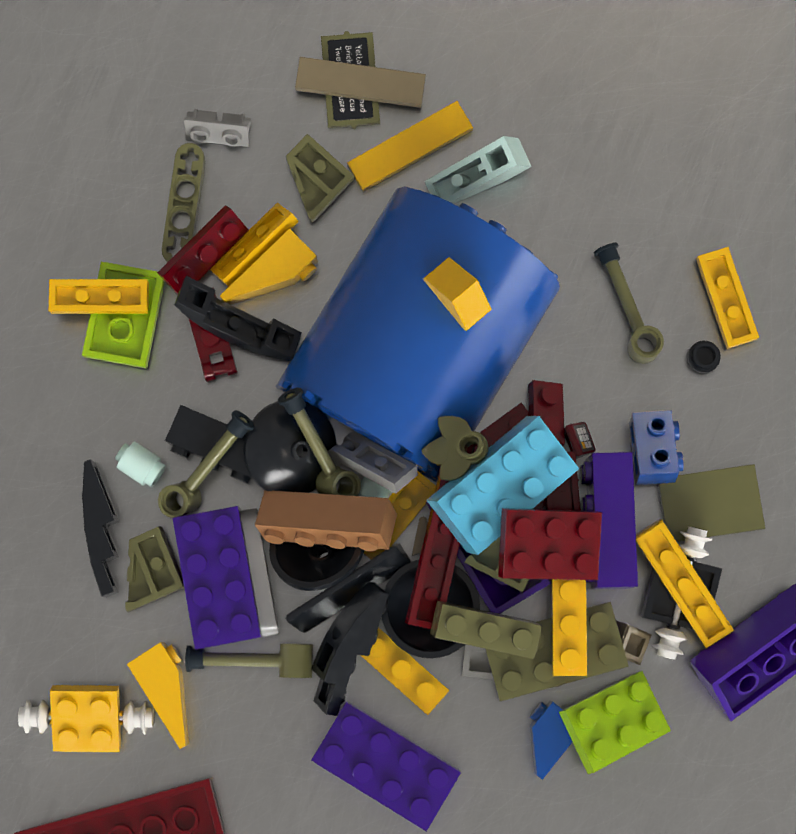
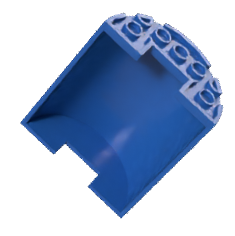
M404 186L397 188L284 371L276 388L283 392L294 388H301L303 400L319 408L328 419H336L374 443L417 465V470L421 474L437 483L440 465L431 463L421 450L430 442L442 437L438 418L442 416L460 417L467 421L471 431L476 430L559 291L560 285L557 280L558 275L549 270L529 249L506 235L507 229L500 223L493 220L486 222L477 217L478 212L467 204L461 203L460 206H457L439 196ZM448 257L478 280L492 309L467 331H464L423 280L426 275Z

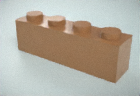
M264 490L255 526L265 541L272 544L292 542L306 547L319 544L328 545L335 549H343L346 546L359 547L365 551L389 550L397 513L389 498Z

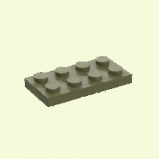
M611 602L586 608L587 676L552 675V618L536 622L542 625L535 659L485 649L499 701L629 667Z

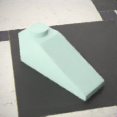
M503 136L427 179L425 184L430 194L455 204L503 183L532 166L519 138Z

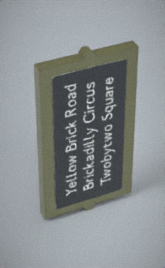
M345 31L342 35L321 36L323 60L376 67L373 32L350 34L348 31ZM326 95L328 128L351 126L352 129H356L357 126L380 124L379 102Z

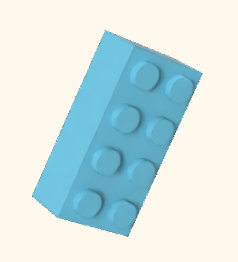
M526 416L489 447L484 460L478 464L471 465L464 476L457 480H450L426 501L467 553L479 555L500 537L502 508L533 509L579 468L540 416Z

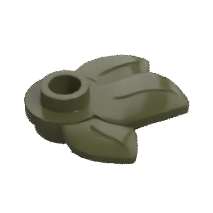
M442 416L438 418L442 437L430 442L421 451L431 463L441 466V480H457L467 473L471 465L478 464L484 460L489 449L488 442L481 433L471 431L466 420L455 416ZM475 444L478 446L474 453H467V448L470 445Z

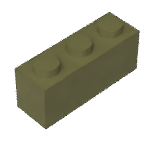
M437 600L430 634L435 638L535 659L542 625L530 620Z

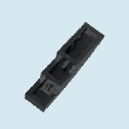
M90 459L84 462L82 503L84 531L90 563L101 597L107 598L119 593L107 562L119 557L107 528L119 523L96 462Z

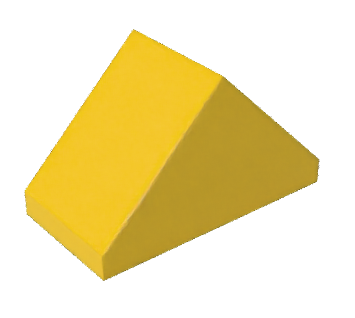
M450 257L423 278L464 331H467L492 310L478 280Z

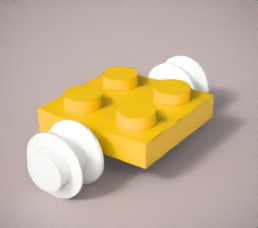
M52 685L50 689L51 710L45 700H41L38 707H32L30 700H26L25 706H20L18 711L19 727H24L25 733H29L31 727H38L39 732L43 734L49 724H52L53 751L120 752L121 725H124L128 734H131L134 728H141L143 734H146L147 729L153 728L154 708H149L147 701H144L142 707H135L133 701H129L124 711H120L119 686Z

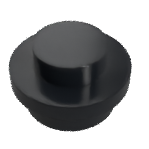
M710 341L696 342L688 352V362L697 372H711L720 363V351Z

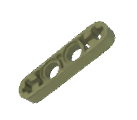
M194 143L181 145L175 154L162 242V255L166 262L173 257L169 253V249H175L177 241L175 236L170 237V234L188 236V239L181 237L180 247L182 248L195 236L205 169V156L202 149ZM189 152H194L195 157L198 158V161H193L191 165L192 174H197V177L189 174L179 175L180 171L183 173L187 172L186 161L182 158L188 157ZM183 182H191L195 186L194 193L188 198L180 197L177 194V188ZM178 213H186L190 216V223L184 229H178L173 226V218Z

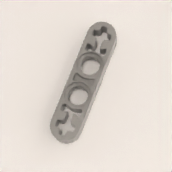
M257 508L240 511L262 637L279 634V627L263 536L255 526L258 510Z

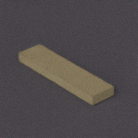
M300 57L295 90L421 108L426 74Z

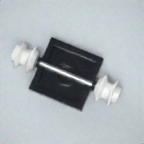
M688 526L687 532L680 531L685 537L684 544L679 546L684 554L688 555L687 559L715 600L722 568L699 563L694 558L708 556L709 553L703 549L704 544L713 539L706 537L708 531ZM652 567L641 617L667 623V627L655 630L661 638L660 642L652 644V647L658 649L657 655L676 660L677 654L684 655V652L679 649L680 642L688 640L685 634L679 631L680 627L693 628Z

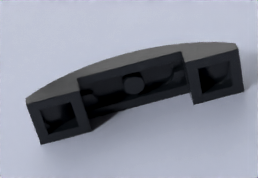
M188 276L184 278L174 305L190 320L215 336L246 350L280 360L291 361L293 359L302 332L274 318L267 323L214 297L215 289Z

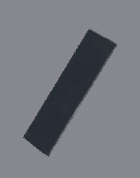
M396 543L389 550H385L354 570L340 583L325 589L286 615L285 619L299 631L306 633L342 610L369 581L380 585L391 578L401 567L410 563L411 560L401 544Z

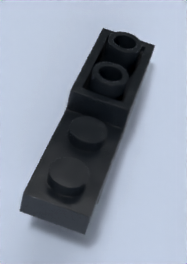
M369 581L345 605L326 633L313 662L312 670L320 678L313 701L326 715L338 716L340 706L346 699V688L350 675L356 668V656H369L372 645L377 640V629L380 619L388 605V593L375 582Z

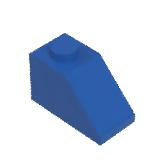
M549 701L547 705L541 702L530 716L533 720L530 725L534 773L542 780L572 743V739L559 714L563 709L553 701Z

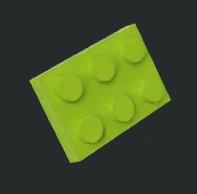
M101 261L98 279H147L149 281L148 314H90L82 351L84 358L147 369L165 283L158 275V271Z
M643 671L636 672L559 712L587 774L595 773L671 731Z

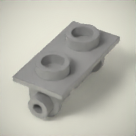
M194 109L193 112H187V117H184L185 138L187 141L249 147L251 118H245V114L223 113L222 121H216L217 112Z

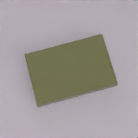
M755 464L678 475L675 483L657 484L663 522L676 542L685 541V537L680 531L687 532L688 526L708 531L706 537L766 529Z

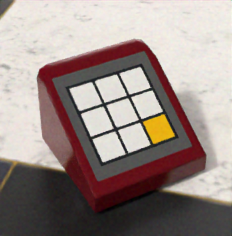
M585 422L566 425L565 439L569 450L576 452V459L596 451Z

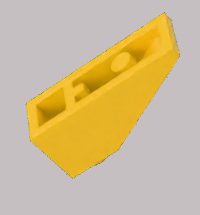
M289 228L220 295L222 301L232 305L295 285L300 279L304 282L317 270L315 266L318 263L317 255Z
M160 642L127 663V666L179 749H182L189 744L183 673L178 664L182 661V658L172 644L167 646L165 642Z

